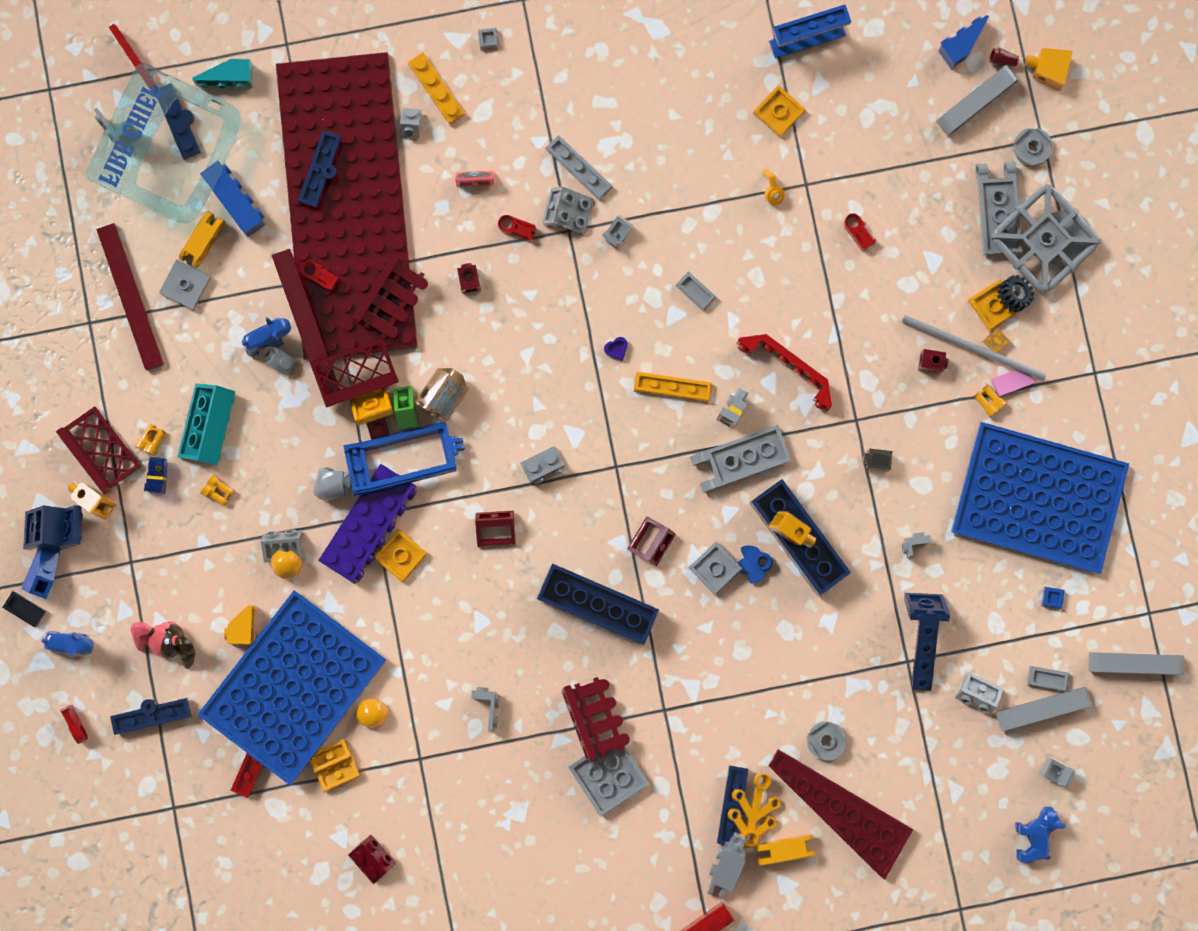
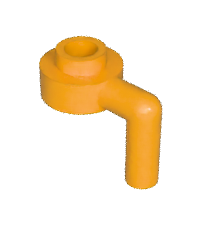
M764 169L762 174L769 179L770 185L765 191V199L772 205H779L785 198V192L777 185L776 175L770 170ZM778 193V197L774 199V195Z

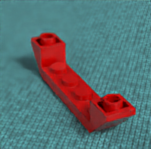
M761 334L740 337L737 340V348L744 354H752L761 343L765 351L770 354L773 352L778 356L777 359L785 365L788 363L793 367L792 370L799 376L804 375L809 379L808 382L816 388L819 386L821 388L813 398L814 405L818 409L828 412L832 407L828 379L769 335Z

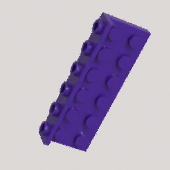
M380 464L370 480L372 483L399 475ZM409 483L360 495L318 561L350 582H359L365 574L363 571L365 566L373 562L375 558L373 554L376 549H381L386 541L384 539L387 532L391 533L396 526L394 521L405 512L407 508L405 504L416 495L417 491L415 489L417 486Z

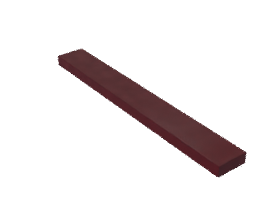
M115 223L96 230L144 368L148 371L162 366L164 361Z
M291 249L272 254L273 262L309 362L312 363L329 357ZM323 363L315 366L318 374L324 377L330 366ZM332 368L328 378L338 382ZM326 380L323 386L325 394L333 392L336 384Z

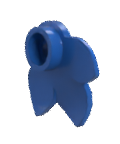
M747 545L741 547L744 558L738 562L743 568L740 573L749 575V583L761 581L765 572L770 570L773 565L772 557L767 553H761L755 546ZM761 559L766 560L765 566L760 565L759 561Z

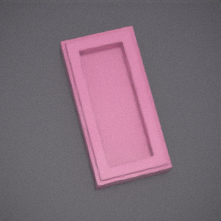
M1014 370L991 379L999 397L1035 383L1031 375L1019 370Z

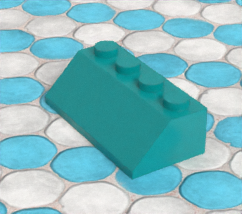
M195 383L178 458L210 465L218 464L221 457L222 444L225 440L227 424L230 420L231 407L234 403L235 391L217 385Z

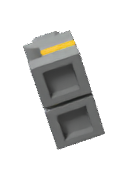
M738 388L734 396L730 394L727 400L729 409L727 410L723 407L716 420L733 429L747 405L744 401L749 393Z

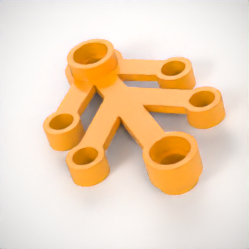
M763 772L757 773L754 777L756 788L751 807L745 798L744 791L736 789L732 793V798L739 802L748 818L746 827L741 819V812L733 808L728 812V818L735 822L741 832L740 835L745 836V848L754 847L758 843V836L768 829L774 828L777 823L774 817L766 816L763 824L755 828L756 822L773 809H778L781 805L778 798L770 797L767 804L760 808L763 790L771 784L770 776ZM762 777L763 781L759 784L758 780ZM738 792L741 793V797L739 799H737L736 797ZM773 800H776L775 806H772ZM736 811L737 816L733 818L732 814ZM769 819L772 820V824L770 826H768ZM747 835H750L749 841H746Z

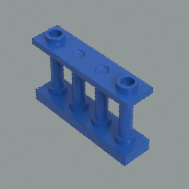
M846 4L774 26L772 30L775 39L769 40L774 58L776 59L846 37L843 26L850 25L852 22Z

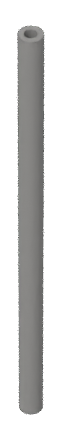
M904 315L903 323L1044 381L1046 378V373Z

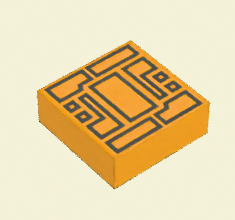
M997 327L983 342L991 351L999 353L1010 340Z

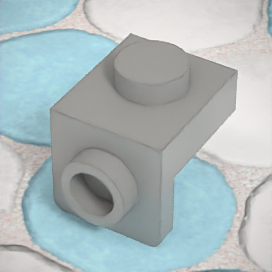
M403 108L400 120V137L419 139L422 110Z
M618 215L602 236L609 245L617 247L623 243L634 226Z
M276 347L269 349L264 357V364L285 376L290 374L297 362L295 358Z
M924 532L914 533L913 537L904 539V543H902L903 554H906L907 558L913 557L912 546L931 543L930 535L924 536Z
M1047 757L1039 775L1068 788L1075 770Z

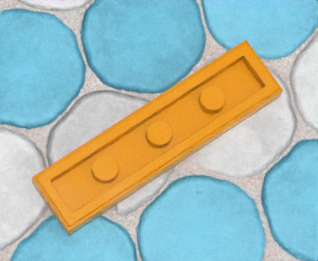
M636 372L634 391L709 402L712 383Z

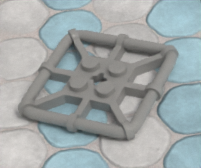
M1045 184L1023 204L1016 206L1015 211L998 225L991 234V239H993L995 245L1013 264L1012 267L1015 270L1018 269L1030 284L1042 294H1046L1055 288L1071 272L1074 273L1077 270V266L1090 256L1100 244L1098 235L1079 215V210L1077 208L1074 209L1051 184ZM1045 195L1044 215L1035 222L1026 210L1040 197ZM1051 195L1069 214L1060 223L1051 215ZM1020 216L1031 226L1023 234L1002 233ZM1073 218L1090 238L1071 237L1063 226ZM1043 234H1044L1045 236H1046V235H1049V236H1050V238H1049L1050 243H1049V244H1048L1047 242L1044 243V242L1042 241V239H1043L1042 235H1043ZM1001 239L1021 240L1028 247L1029 251L1021 259H1018ZM1070 243L1090 244L1073 261L1062 251ZM1033 254L1042 263L1041 283L1023 264ZM1057 255L1066 267L1048 283L1049 262Z

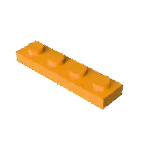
M423 52L407 62L449 125L465 115Z

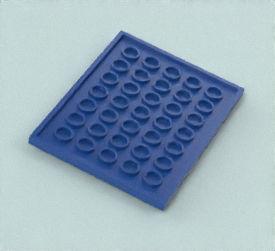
M980 422L951 533L1101 574L1129 463Z
M293 590L197 715L291 786L386 662V659Z

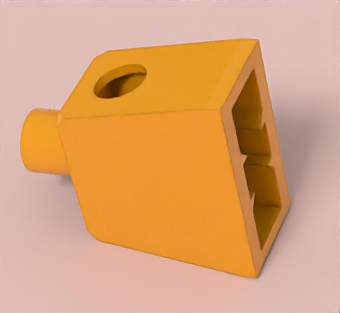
M1042 48L1038 57L1027 55L1025 66L1034 68L1033 79L1060 90L1065 84L1073 51Z
M73 481L68 487V490L72 492L70 497L72 500L91 514L106 520L116 506L115 502L83 482L79 484Z
M778 511L768 526L769 529L795 545H802L803 543L811 548L816 541V538L809 534L811 528L788 512Z

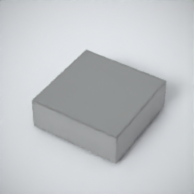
M497 28L478 30L480 50L499 48Z

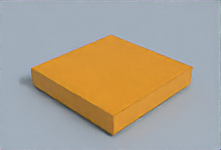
M778 85L753 111V114L781 138L804 114L806 109Z
M1001 279L967 300L988 332L1018 313L1010 312L1009 307L1005 309V304H1000L1001 299L997 297L999 295L997 290L999 289L998 286L1002 283Z
M386 387L350 399L357 426L394 414Z
M398 528L375 555L374 559L403 583L428 553Z

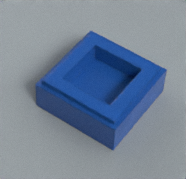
M1044 587L1041 606L1062 609L1065 590Z

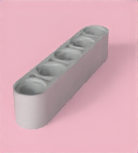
M1007 65L943 114L936 123L947 136L951 135L1019 80L1018 77Z
M1089 652V672L1184 675V655Z
M1081 687L999 710L996 712L1001 731H1006L1092 706L1087 687Z

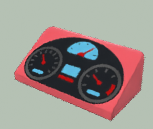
M457 172L455 176L456 186L493 185L494 172Z

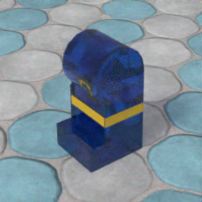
M150 457L144 491L148 493H166L168 468L166 458Z

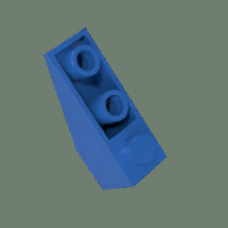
M988 14L983 18L981 16L977 17L971 22V26L968 28L962 27L956 32V36L953 38L949 36L941 42L938 52L950 69L968 57L989 18Z
M41 547L37 549L22 585V590L47 599L54 582L60 550Z

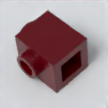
M923 349L920 353L918 370L941 374L948 366L949 359L946 358V352Z

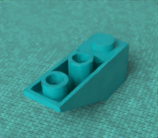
M229 59L192 77V80L199 88L217 86V88L226 89L228 86H235L238 89H246L247 87H252L253 64L250 59Z

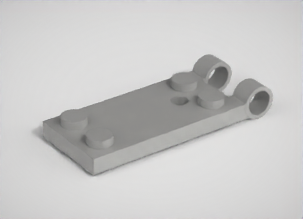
M1005 162V178L988 179L987 163L976 164L983 255L1003 254L995 245L993 239H991V234L1019 205L1015 162ZM1000 195L1001 201H996L995 196ZM1020 217L1002 233L1021 234ZM1001 239L1014 254L1022 253L1021 240Z
M778 425L690 456L693 466L709 460L715 478L700 483L703 493L791 461ZM728 459H732L734 461L733 466L727 465Z

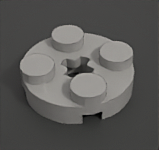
M1027 128L1016 137L1012 149L1016 158L1021 163L1034 167L1044 163L1049 158L1052 152V141L1044 130ZM1035 143L1037 151H1031L1028 144Z
M819 722L810 729L807 735V746L813 756L821 760H834L844 752L846 735L840 726L832 722ZM823 736L831 737L832 740L829 741L830 746L822 745Z

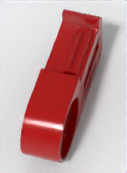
M851 213L845 218L844 227L860 250L864 251L876 242V238L873 240L861 217L858 214ZM855 218L858 221V226L850 227L847 223L848 219Z
M503 215L498 220V227L502 233L510 236L514 234V236L528 239L529 243L532 242L536 232L534 224L510 215ZM503 220H510L512 226L509 229L502 228L501 223Z
M311 260L305 261L301 265V272L304 277L330 292L334 290L335 283L339 281L338 275L335 277L334 274ZM308 265L315 266V272L311 275L305 273V268Z
M68 705L60 709L75 742L80 744L88 740V735L74 706Z

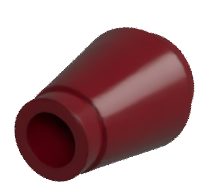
M998 47L997 49H992L989 62L994 66L1007 65L1016 67L1019 62V56Z

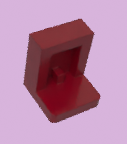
M385 417L366 423L371 440L390 435Z

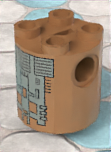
M437 368L414 404L423 410L425 409L429 412V415L446 424L469 390L464 376L453 368Z

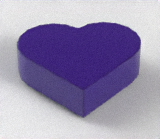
M617 337L614 342L606 343L604 346L605 354L623 361L628 345L627 340L623 337Z

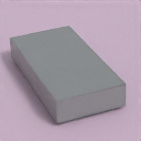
M689 271L675 285L702 311L716 298Z
M1030 666L1027 685L1067 692L1069 672Z

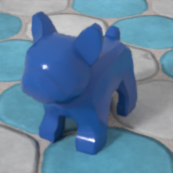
M266 317V325L244 335L241 342L246 348L247 355L253 357L259 354V349L270 346L278 348L284 345L282 338L291 331L289 320L286 318L271 320Z
M49 631L46 633L45 638L41 640L46 650L64 653L70 658L89 655L94 649V641L88 638L87 634Z
M1043 807L1037 819L1023 825L1020 822H1015L1016 832L1020 835H1027L1031 844L1026 851L1016 849L1017 860L1020 862L1032 863L1042 859H1051L1048 855L1050 834L1055 829L1066 828V825L1059 820L1058 814L1053 807Z

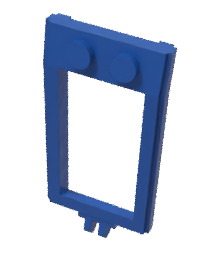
M439 422L364 442L343 445L353 495L373 493L456 472L454 456L458 455L459 451L465 450V446L462 444L464 442L463 438H455L453 435L449 436L447 425ZM436 433L440 434L446 464L371 483L365 451Z

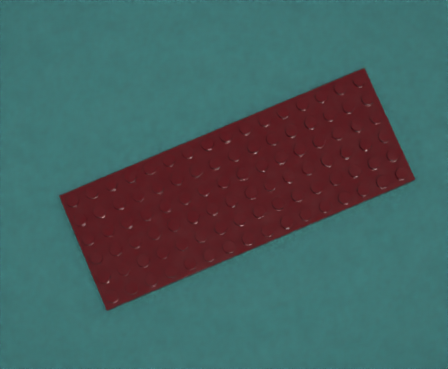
M388 52L276 64L294 261L328 356L382 338L380 331L370 325L366 328L364 326L365 322L362 320L360 323H357L352 319L393 253L400 257L398 262L401 264L404 261L407 262V267L410 269ZM324 130L340 135L342 139L333 162V166L337 170V176L333 180H327L317 208L299 203L298 199L322 131ZM311 260L334 274L335 277L338 275L339 281L335 283L334 290L330 292L304 277L301 272V265L305 261ZM306 266V274L311 275L315 272V266ZM391 272L388 278L393 280L396 274ZM401 277L396 282L408 291L412 287V284ZM381 288L378 294L383 296L386 290ZM391 293L386 298L398 307L402 303V300ZM371 304L368 310L372 312L376 306ZM406 304L403 310L408 314L407 320L404 322L396 320L393 324L398 330L397 336L395 338L385 337L384 342L388 351L418 348L414 306ZM379 310L376 314L388 323L392 316L382 310ZM302 342L303 359L309 360ZM381 343L374 345L370 353L383 352ZM368 347V348H365V349H363V350L366 351V352H368L369 347ZM357 351V352L354 353V355H356V354H366V353L361 352V351Z

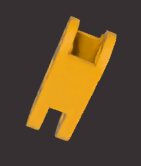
M210 211L203 215L179 254V259L182 261L186 260L189 255L194 257L192 267L195 269L201 265L226 223L224 219L219 217L211 226L214 214Z
M807 834L756 844V851L770 850V856L758 858V864L766 865L816 855V850H806L805 845L806 841L813 839V835Z

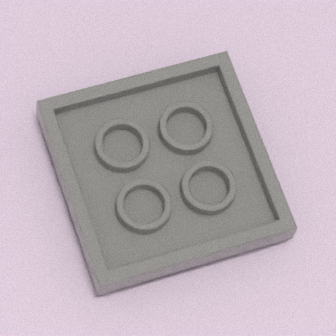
M625 746V750L619 752V749L606 752V757L604 758L598 755L595 762L588 764L584 756L568 766L599 816L604 815L649 785Z

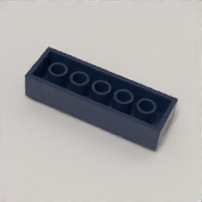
M783 479L749 503L767 528L778 511L790 513L811 528L809 534L816 538L811 548L803 543L802 545H795L768 528V530L817 596L822 595L851 574L848 567Z
M553 563L537 597L539 601L643 646L659 612V609Z

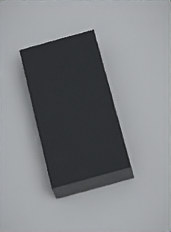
M15 591L11 592L2 608L34 628L38 626L47 612Z

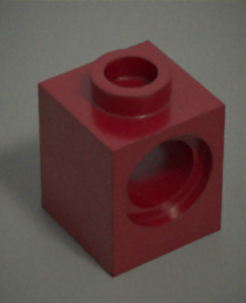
M466 263L462 264L461 268H457L462 294L481 291L476 265ZM466 274H473L474 278L472 281L467 282L464 280Z

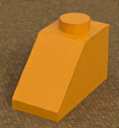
M254 605L246 606L228 623V628H225L224 639L227 640V644H252L254 642Z

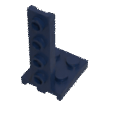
M905 593L904 602L910 620H918L911 688L912 690L931 691L939 622H949L950 613L943 594Z

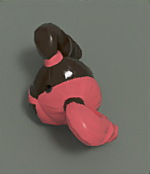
M135 622L131 625V635L137 650H144L148 643L150 650L158 657L171 659L179 654L183 662L182 664L186 669H189L194 664L196 654L193 643L190 639L184 637L182 628L175 622H164L153 628L144 622Z

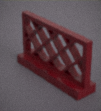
M383 338L310 363L326 408L399 382ZM381 343L383 352L379 358L371 354L370 351L374 345ZM369 347L368 352H366V351L363 350V349ZM357 351L366 353L362 364L352 360L354 353ZM369 355L378 359L374 370L364 366ZM343 357L348 360L344 370L333 366L337 358ZM350 361L360 366L356 376L346 372ZM381 361L388 364L390 372L381 374L376 371ZM323 363L330 366L324 377L318 374L315 366ZM332 368L342 372L338 382L328 378ZM362 368L373 372L370 379L364 381L358 378ZM344 374L355 378L351 386L345 387L340 384ZM326 380L336 384L334 391L325 394L323 389Z
M95 406L64 428L61 427L56 431L57 435L103 495L141 467ZM93 413L99 417L98 425L87 424L88 417ZM75 426H82V437L74 436L70 429ZM86 427L97 428L95 438L85 437ZM100 429L109 430V440L98 439ZM84 440L95 441L93 451L83 449ZM98 442L108 443L107 453L96 452ZM111 444H117L122 447L121 455L110 454ZM95 455L106 456L105 466H97L94 463ZM109 457L120 458L118 468L108 467ZM123 459L132 460L135 464L129 470L121 469ZM107 470L118 471L117 478L109 483L106 479Z

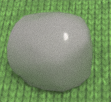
M329 467L319 468L314 485V495L328 501L346 497L349 494V472L335 471Z

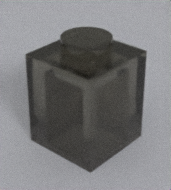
M868 449L867 453L863 454L865 469L889 472L891 470L893 451Z

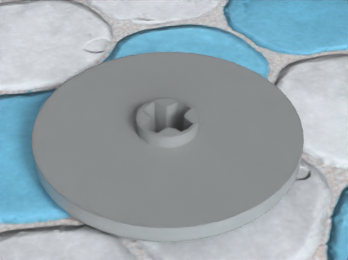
M1065 210L1051 213L1059 223L1069 215ZM1073 218L1063 226L1071 237L1090 238ZM1043 234V235H1042V237H1043L1042 241H1043L1044 243L1047 242V243L1049 244V243H1050V241H1049L1050 236H1049V235H1046V236H1045V235ZM1070 243L1062 251L1073 261L1090 244ZM1057 255L1050 261V263L1056 266L1066 267Z

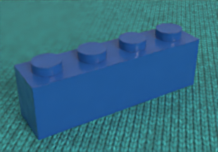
M216 161L202 171L200 175L248 238L266 225L262 220L265 216L259 208L256 210L251 204L254 201L248 193L244 195L240 189L243 187L237 179L233 180L229 174L232 172L226 164L221 165L219 161Z

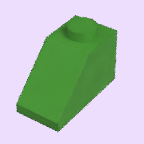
M412 385L394 388V409L399 430L418 426Z

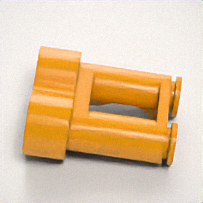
M987 384L982 388V392H977L973 397L986 410L985 413L990 418L1007 402L1002 397L1000 398ZM983 393H986L989 396V398L992 400L991 403H989L985 399V397L982 395Z
M149 423L141 439H138L134 446L155 457L158 452L157 448L166 432L162 429H156V426ZM154 431H156L157 434L152 442H150L149 439Z
M213 474L200 493L205 497L209 496L224 507L228 502L227 498L232 496L234 490L219 481L220 478ZM219 489L225 493V498L216 493L215 490Z

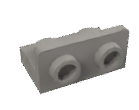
M555 446L520 462L530 484L534 482L535 485L545 481V476L550 474L555 476L563 472L562 468L565 467Z
M290 529L285 532L269 531L263 534L261 547L264 563L271 562L272 556L279 550L283 552L291 550L300 559H303L301 531Z
M968 672L955 698L965 705L978 709L981 713L990 715L998 707L1004 688Z

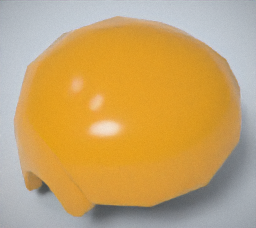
M279 550L271 558L270 563L274 573L282 579H291L301 571V559L291 550L289 552Z
M369 698L359 704L356 717L363 726L378 728L386 722L388 710L382 701Z

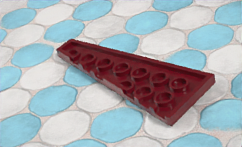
M777 749L768 766L885 880L914 829Z

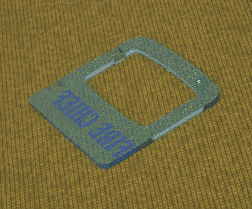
M140 63L135 68L86 170V177L91 182L180 223H190L197 218L226 164L241 125V114L233 105L215 98L171 75L165 74L148 64ZM156 74L166 79L164 85L154 80ZM177 98H182L224 120L219 139L208 165L193 193L184 205L173 203L136 184L148 148L167 111ZM211 101L221 105L219 111L209 107Z

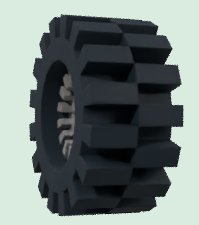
M1012 275L998 286L999 289L997 290V293H999L997 297L1001 299L1000 304L1004 303V308L1007 309L1009 307V311H1014V313L1022 311L1034 300V297H1032L1034 292H1031L1033 287H1029L1028 284L1030 282H1025V278H1020V275Z

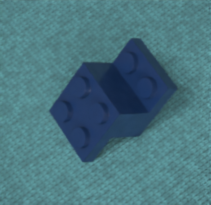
M43 505L26 511L23 549L33 550L41 547L63 550L79 545L82 539V506L73 505L67 508Z

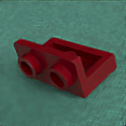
M369 835L348 854L372 884L376 883L396 865L392 857L372 835Z

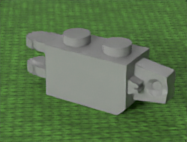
M734 833L730 841L725 842L723 848H719L716 855L718 859L717 864H712L709 875L712 877L707 894L712 895L715 886L721 887L719 899L723 900L727 890L733 892L746 862V852L743 848L745 836Z

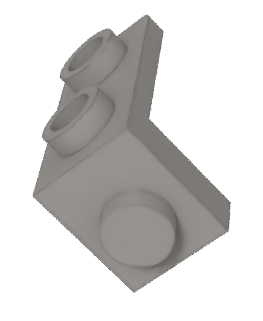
M477 687L476 691H472L471 699L491 700L488 731L492 732L493 728H497L498 716H494L495 708L499 707V697L496 696V692H488V688Z

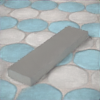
M559 135L545 148L599 201L613 188L603 176Z

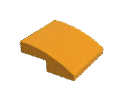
M345 739L318 750L310 760L324 793L361 777Z

